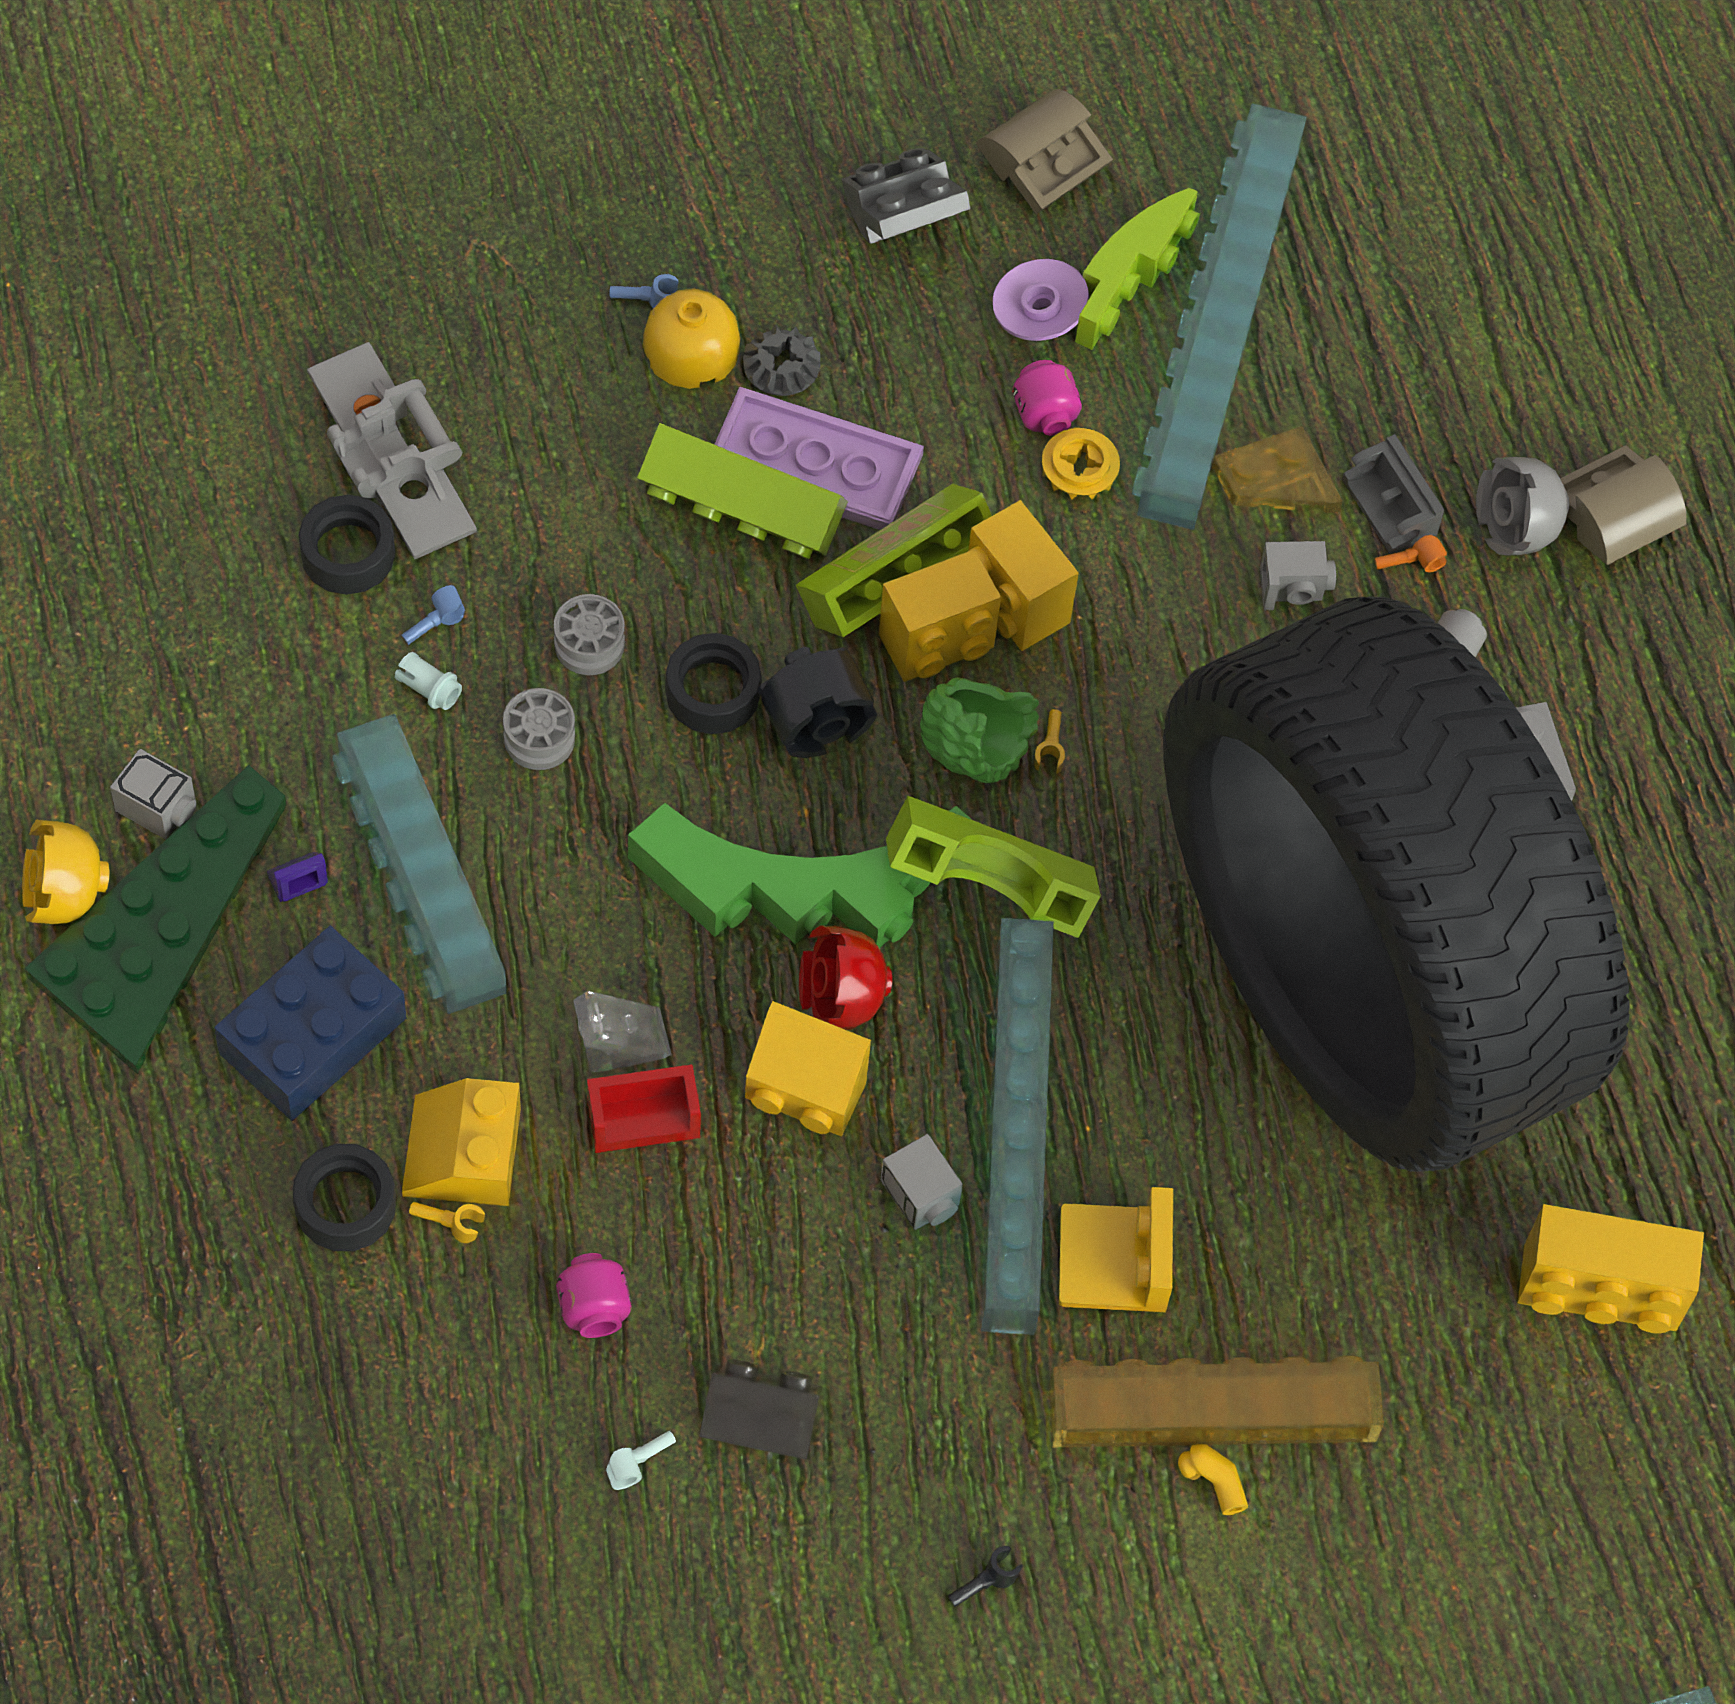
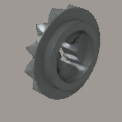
M776 324L771 331L765 333L757 331L755 338L750 344H746L743 368L749 381L758 389L772 395H793L807 389L816 380L820 371V352L817 351L812 336L805 337L801 335L797 327L791 331L781 330ZM788 349L790 360H785L782 366L779 365L777 371H774V356H779L782 351Z

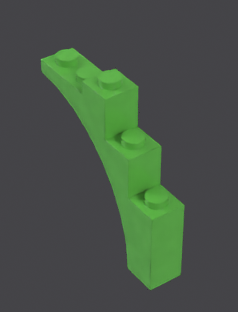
M666 803L628 834V859L714 937L727 926L730 928L738 926L748 916L753 906L794 944L798 943L806 934H811L818 926L827 925L832 914H834L850 929L860 931L872 938L878 948H880L888 940L894 943L907 933L913 923L914 897L921 894L931 883L891 868L887 846L852 855L816 858L769 854L726 841L694 825ZM957 806L949 810L950 812L971 819Z

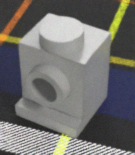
M1325 541L1265 543L1260 564L1264 610H1274L1276 601H1288L1296 605L1307 604L1312 601H1322L1325 590L1335 589L1336 566L1334 560H1327Z

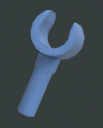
M661 274L654 279L652 287L610 286V298L641 299L642 301H649L651 307L654 308L661 299L670 295V293L676 292L679 281L673 275Z
M454 586L442 587L432 595V602L436 610L429 613L427 617L401 635L408 645L434 626L437 627L441 623L453 625L463 619L465 609Z

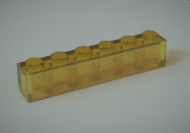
M1295 1356L1280 1359L1277 1363L1255 1364V1360L1245 1357L1228 1359L1223 1364H1202L1197 1359L1183 1358L1174 1360L1169 1365H1148L1144 1360L1127 1359L1116 1363L1115 1366H1094L1090 1361L1072 1360L1063 1363L1061 1367H1053L1049 1382L1052 1448L1376 1442L1384 1424L1379 1363L1363 1362V1359L1358 1356H1341L1334 1358L1331 1362L1309 1363L1307 1358Z

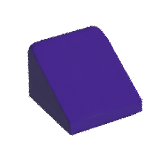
M318 852L308 853L267 870V876L280 902L288 901L325 886L328 883L325 859L322 853Z

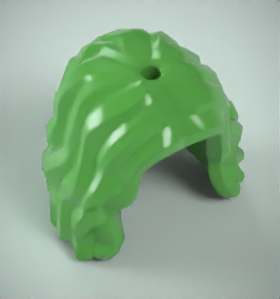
M959 677L953 678L947 683L939 684L926 697L920 722L923 744L932 758L942 763L953 773L967 775L983 783L1000 781L1005 779L1011 770L1015 771L1018 768L1021 757L1028 751V740L1038 731L1037 721L1039 715L1035 709L1038 707L1039 701L1033 698L1029 692L1010 693L990 684L978 683Z

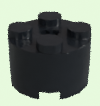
M802 647L793 651L784 659L786 666L758 687L761 701L780 741L786 746L788 753L792 757L810 758L825 755L827 752L823 745L834 742L845 735L848 742L851 743L866 732L877 718V712L873 706L874 699L854 658L846 647L815 653L810 647Z

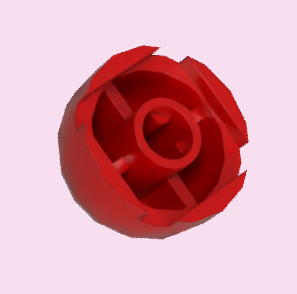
M818 926L809 936V938H818L813 951H803L799 971V999L802 1010H808L812 1006L814 1018L844 1030H850L872 1019L879 1010L884 997H887L891 992L893 982L892 971L889 966H886L884 955L875 941L866 934L840 926Z

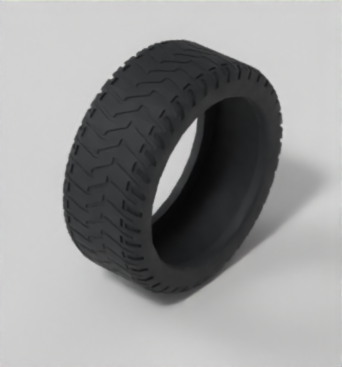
M1386 597L1345 598L1194 670L1173 695L1166 712L1165 729L1163 731V762L1166 787L1175 831L1186 870L1212 937L1247 1006L1286 1066L1330 1119L1342 1131L1345 1130L1353 1141L1363 1149H1367L1370 1154L1379 1160L1387 1161L1389 1165L1398 1169H1406L1407 1171H1434L1448 1169L1598 1090L1620 1061L1619 1058L1623 1053L1622 1048L1625 1046L1626 1035H1628L1626 1024L1629 1022L1630 1015L1629 999L1626 996L1629 993L1627 968L1623 964L1625 955L1621 936L1616 926L1617 920L1589 838L1563 783L1522 715L1475 656L1463 644H1460L1450 632L1445 630L1443 626L1435 623L1428 615L1423 614L1420 610L1412 608L1404 602L1391 600Z

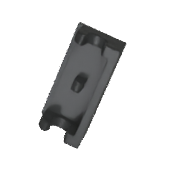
M1395 434L1387 437L1386 441L1362 450L1351 458L1355 467L1343 473L1342 481L1389 554L1412 547L1416 541L1425 535L1437 536L1444 508Z

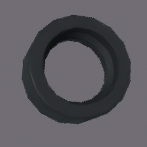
M341 495L329 497L314 505L303 518L298 534L303 569L315 584L329 592L345 595L360 593L380 584L391 571L395 558L394 534L391 520L381 506L364 497ZM345 525L359 526L367 529L375 535L377 542L376 549L369 557L360 562L350 564L334 563L325 559L319 554L317 544L324 533L335 527Z
M709 633L692 637L681 643L670 656L665 679L668 707L678 721L694 731L717 734L730 732L746 724L756 712L760 700L758 687L762 684V675L759 660L748 645L733 636ZM719 663L728 665L742 676V692L738 697L727 703L712 705L699 702L686 693L683 683L685 675L689 670L701 664Z
M333 1144L313 1153L302 1163L293 1183L294 1210L301 1230L315 1244L332 1251H356L376 1242L387 1232L396 1210L395 1183L387 1163L374 1151L357 1144ZM338 1172H356L372 1181L376 1190V1203L373 1210L363 1219L352 1223H332L323 1219L316 1212L313 1205V1192L317 1184L327 1176Z

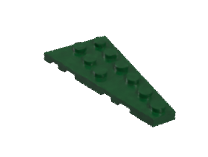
M248 765L24 968L27 978L138 1074L146 1060L145 1054L156 1034L160 1035L168 1020V1012L179 992L183 989L185 990L222 923L221 917L230 900L235 899L243 885L245 873L254 857L262 851L287 805L285 795Z

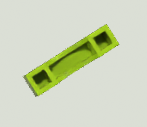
M907 796L886 837L891 868L936 885L946 878L953 877L982 883L1014 901L1032 921L1079 938L1101 897L1094 866L911 796Z

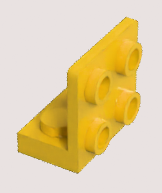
M1152 1187L1147 1206L1122 1207L1063 1204L1060 1211L1059 1305L1073 1308L1166 1312L1172 1291L1173 1188Z

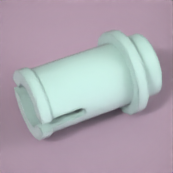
M415 652L408 653L398 665L405 669L406 672L400 669L395 672V679L397 681L403 682L427 698L428 705L433 709L441 707L444 710H448L455 704L462 691V685L457 682V676L454 673L447 672L444 674L421 659Z

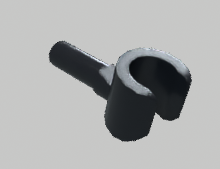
M998 1547L993 1551L983 1572L947 1596L954 1608L992 1585L997 1588H1007L1016 1581L1023 1567L1022 1564L1012 1571H1004L997 1565V1563H1000L1009 1555L1011 1547Z

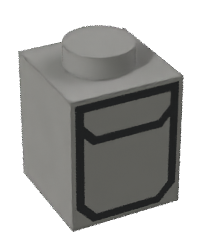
M142 749L137 751L110 787L116 812L164 839H167L177 826L181 827L191 818L196 808L192 778Z
M928 1134L883 1159L880 1180L914 1230L929 1222L932 1226L939 1225L955 1214L958 1209L957 1206L960 1204L963 1184Z

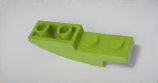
M1187 188L1149 206L1122 226L1096 253L1083 272V278L1088 287L1089 300L1079 315L1076 343L1093 350L1102 334L1109 336L1113 331L1120 315V310L1117 308L1123 299L1130 301L1139 283L1152 288L1161 272L1168 274L1171 271L1179 253V248L1176 247L1182 237L1185 239L1191 237L1199 221L1200 213L1194 211L1198 191Z

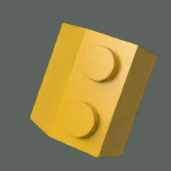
M772 1001L746 1075L745 1098L751 1100L755 1107L766 1113L779 1114L781 1112L799 1119L803 1126L819 1134L831 1132L842 1137L866 1085L871 1040Z
M465 1078L416 1094L402 1196L509 1206L521 1111L519 1083Z

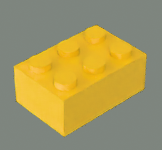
M1543 1204L1524 1244L1518 1303L1530 1305L1533 1310L1543 1314L1554 1315L1564 1311L1585 1315L1587 1320L1599 1324H1611L1616 1321L1637 1324L1641 1330L1650 1333H1666L1669 1330L1677 1331L1699 1290L1704 1232Z

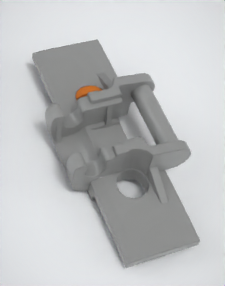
M370 342L307 369V373L336 422V425H332L327 430V436L361 497L377 498L380 505L384 506L414 560L477 532L474 522L443 468L455 463L462 456V450L457 442H451L424 396L426 388L421 380L414 379L395 386ZM407 406L432 449L419 452L416 445L407 446L396 426V421L407 416ZM416 480L424 483L428 491L421 498L409 499L400 492V488L407 481Z

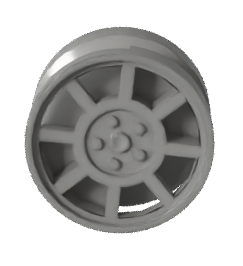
M594 594L579 595L566 601L559 608L554 619V647L559 661L567 669L582 675H597L612 669L620 661L625 647V624L622 612L611 600ZM578 605L579 608L566 614L570 608Z
M545 688L525 690L510 700L503 715L504 744L509 756L516 763L528 769L546 770L560 765L569 757L575 744V717L568 700L561 694ZM526 700V703L519 706L516 710L514 709L518 703Z

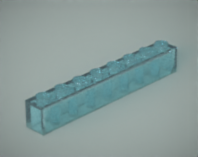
M1001 918L996 959L981 1316L982 1332L1035 1335L1040 1312L1054 921Z

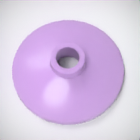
M1053 259L1028 261L1014 267L997 284L993 295L994 314L1001 327L1015 337L1031 341L1053 339L1067 333L1078 324L1079 315L1089 300L1088 287L1081 273L1065 262Z

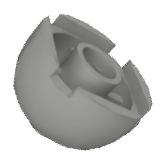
M1500 457L1494 459L1492 462L1496 464L1493 470L1483 471L1476 494V510L1479 525L1487 524L1489 533L1492 538L1484 539L1487 545L1498 555H1522L1537 552L1554 541L1564 526L1569 510V497L1556 471L1536 458Z

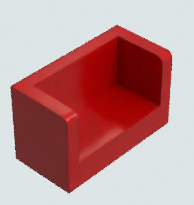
M692 1064L587 1079V1105L595 1153L700 1138L701 1111Z

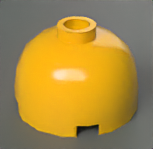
M685 289L678 290L664 297L650 311L643 334L644 353H646V357L650 361V368L656 376L670 385L688 389L700 388V382H707L714 378L715 383L724 379L735 367L740 352V335L736 316L723 300L708 291Z
M35 820L29 835L39 836L36 850L26 849L22 877L23 907H32L34 910L25 918L27 922L69 923L81 918L92 907L97 892H106L109 882V863L107 861H100L96 842L88 832L80 827L58 821Z

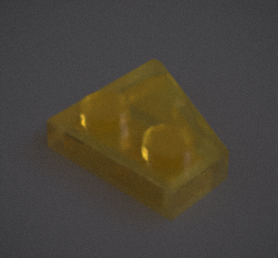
M1302 426L1214 456L1212 467L1232 505L1249 507L1270 505L1275 509L1294 510L1296 504L1324 506V512L1326 513L1340 511L1343 500Z

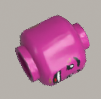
M1039 360L1024 367L1012 388L1022 423L1033 432H1043L1045 435L1053 436L1068 430L1082 409L1081 398L1072 372L1067 367L1056 364L1051 360Z
M587 1253L575 1257L571 1261V1266L565 1269L557 1279L556 1288L563 1320L569 1328L579 1331L583 1337L597 1338L617 1332L622 1327V1321L629 1316L632 1310L626 1275L622 1266L615 1261L603 1259L601 1254Z

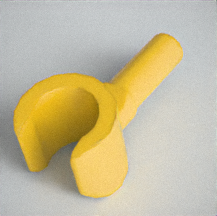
M1057 709L1050 710L1044 742L1040 743L1035 751L1033 762L1035 769L1038 771L1040 759L1046 754H1051L1057 758L1056 773L1062 771L1064 765L1065 750L1059 744L1062 712Z
M412 1202L409 1210L410 1215L450 1227L454 1238L461 1243L474 1241L477 1238L478 1232L463 1227L460 1220L467 1218L481 1223L485 1218L482 1208L474 1204H465L459 1207L456 1212Z

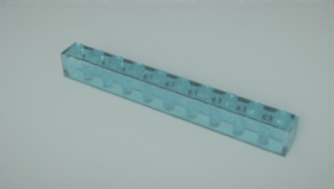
M1252 103L1247 122L1237 121L1231 148L1239 149L1236 159L1231 157L1226 159L1220 185L1228 186L1226 196L1216 195L1210 217V222L1217 224L1215 234L1205 233L1199 260L1206 261L1207 263L1204 272L1198 270L1194 272L1188 298L1196 300L1193 310L1185 308L1183 310L1177 337L1185 338L1182 349L1173 347L1167 367L1166 376L1174 377L1171 389L1161 387L1155 415L1162 417L1160 428L1150 426L1143 455L1151 456L1149 467L1139 466L1132 495L1140 497L1137 516L1192 530L1195 529L1301 146L1306 116Z

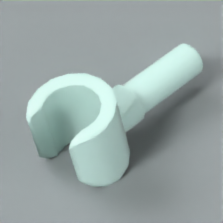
M667 1431L642 1447H637L634 1450L631 1448H621L615 1451L610 1457L606 1469L613 1489L621 1490L638 1483L642 1479L638 1464L645 1462L648 1458L675 1443L674 1435Z

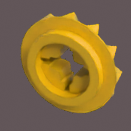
M1072 428L1056 434L1046 444L1042 454L1043 476L1050 480L1053 491L1061 489L1069 494L1071 500L1077 495H1088L1092 500L1098 492L1110 490L1119 474L1120 457L1114 444L1103 434L1086 428ZM1085 452L1087 468L1084 469L1083 474L1080 473V476L1075 475L1076 472H1074L1073 464L1081 457V453Z

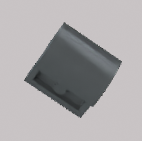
M924 148L907 150L899 155V160L884 165L881 163L863 165L856 169V174L842 179L846 199L855 223L863 237L870 244L971 209L967 191L949 179L946 162L930 150Z

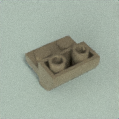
M1060 89L1049 91L975 143L1002 181L1010 177L1036 215L1102 170L1113 160L1086 123V120L1091 116L1089 111L1074 96Z
M1625 445L1560 478L1569 497L1567 517L1577 525V540L1606 565L1686 525V508L1680 488L1671 471L1656 454L1643 460Z

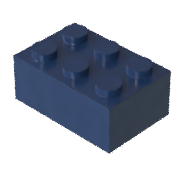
M330 925L214 1027L218 1051L229 1064L284 1115L293 1121L407 1019L404 991Z

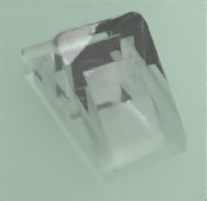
M586 991L573 1000L579 1022V1032L586 1048L590 1069L593 1072H603L660 1060L671 1055L659 1007L592 991Z

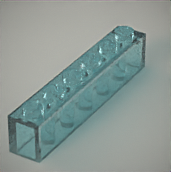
M395 713L337 733L339 753L332 755L337 775L342 784L350 782L356 795L350 797L353 813L359 826L368 824L373 838L368 840L371 856L377 869L386 867L391 881L386 883L389 899L395 912L404 910L410 923L404 926V932L413 955L416 956L422 953L428 966L427 969L422 970V974L432 1000L441 997L447 1014H451L507 994L505 969Z

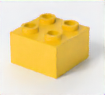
M1021 500L971 528L968 551L976 550L1001 596L997 630L1004 638L1009 639L1011 637L1019 649L1023 651L1070 624L1079 572Z
M975 549L883 584L879 636L903 682L916 677H932L947 665L963 659L966 661L976 660L984 656L991 648H994L1001 596Z

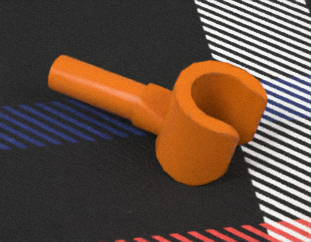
M1425 535L1416 541L1412 548L1376 557L1374 561L1378 570L1404 563L1409 564L1419 560L1425 572L1430 573L1446 565L1447 560L1445 556L1447 551L1437 537Z

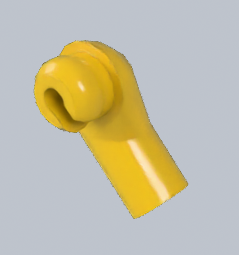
M1207 1444L1192 1445L1190 1451H1184L1180 1454L1178 1466L1182 1475L1191 1480H1196L1203 1476L1213 1483L1223 1515H1234L1248 1508L1237 1468L1232 1461Z

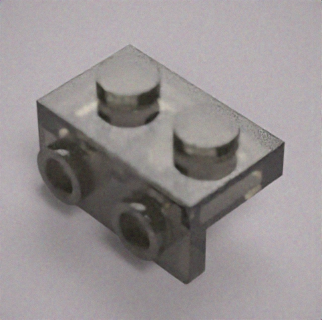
M729 1359L726 1366L716 1365L711 1375L699 1437L807 1459L823 1387L812 1384V1376L796 1371L783 1370L780 1372V1377L758 1373L759 1365L748 1361Z

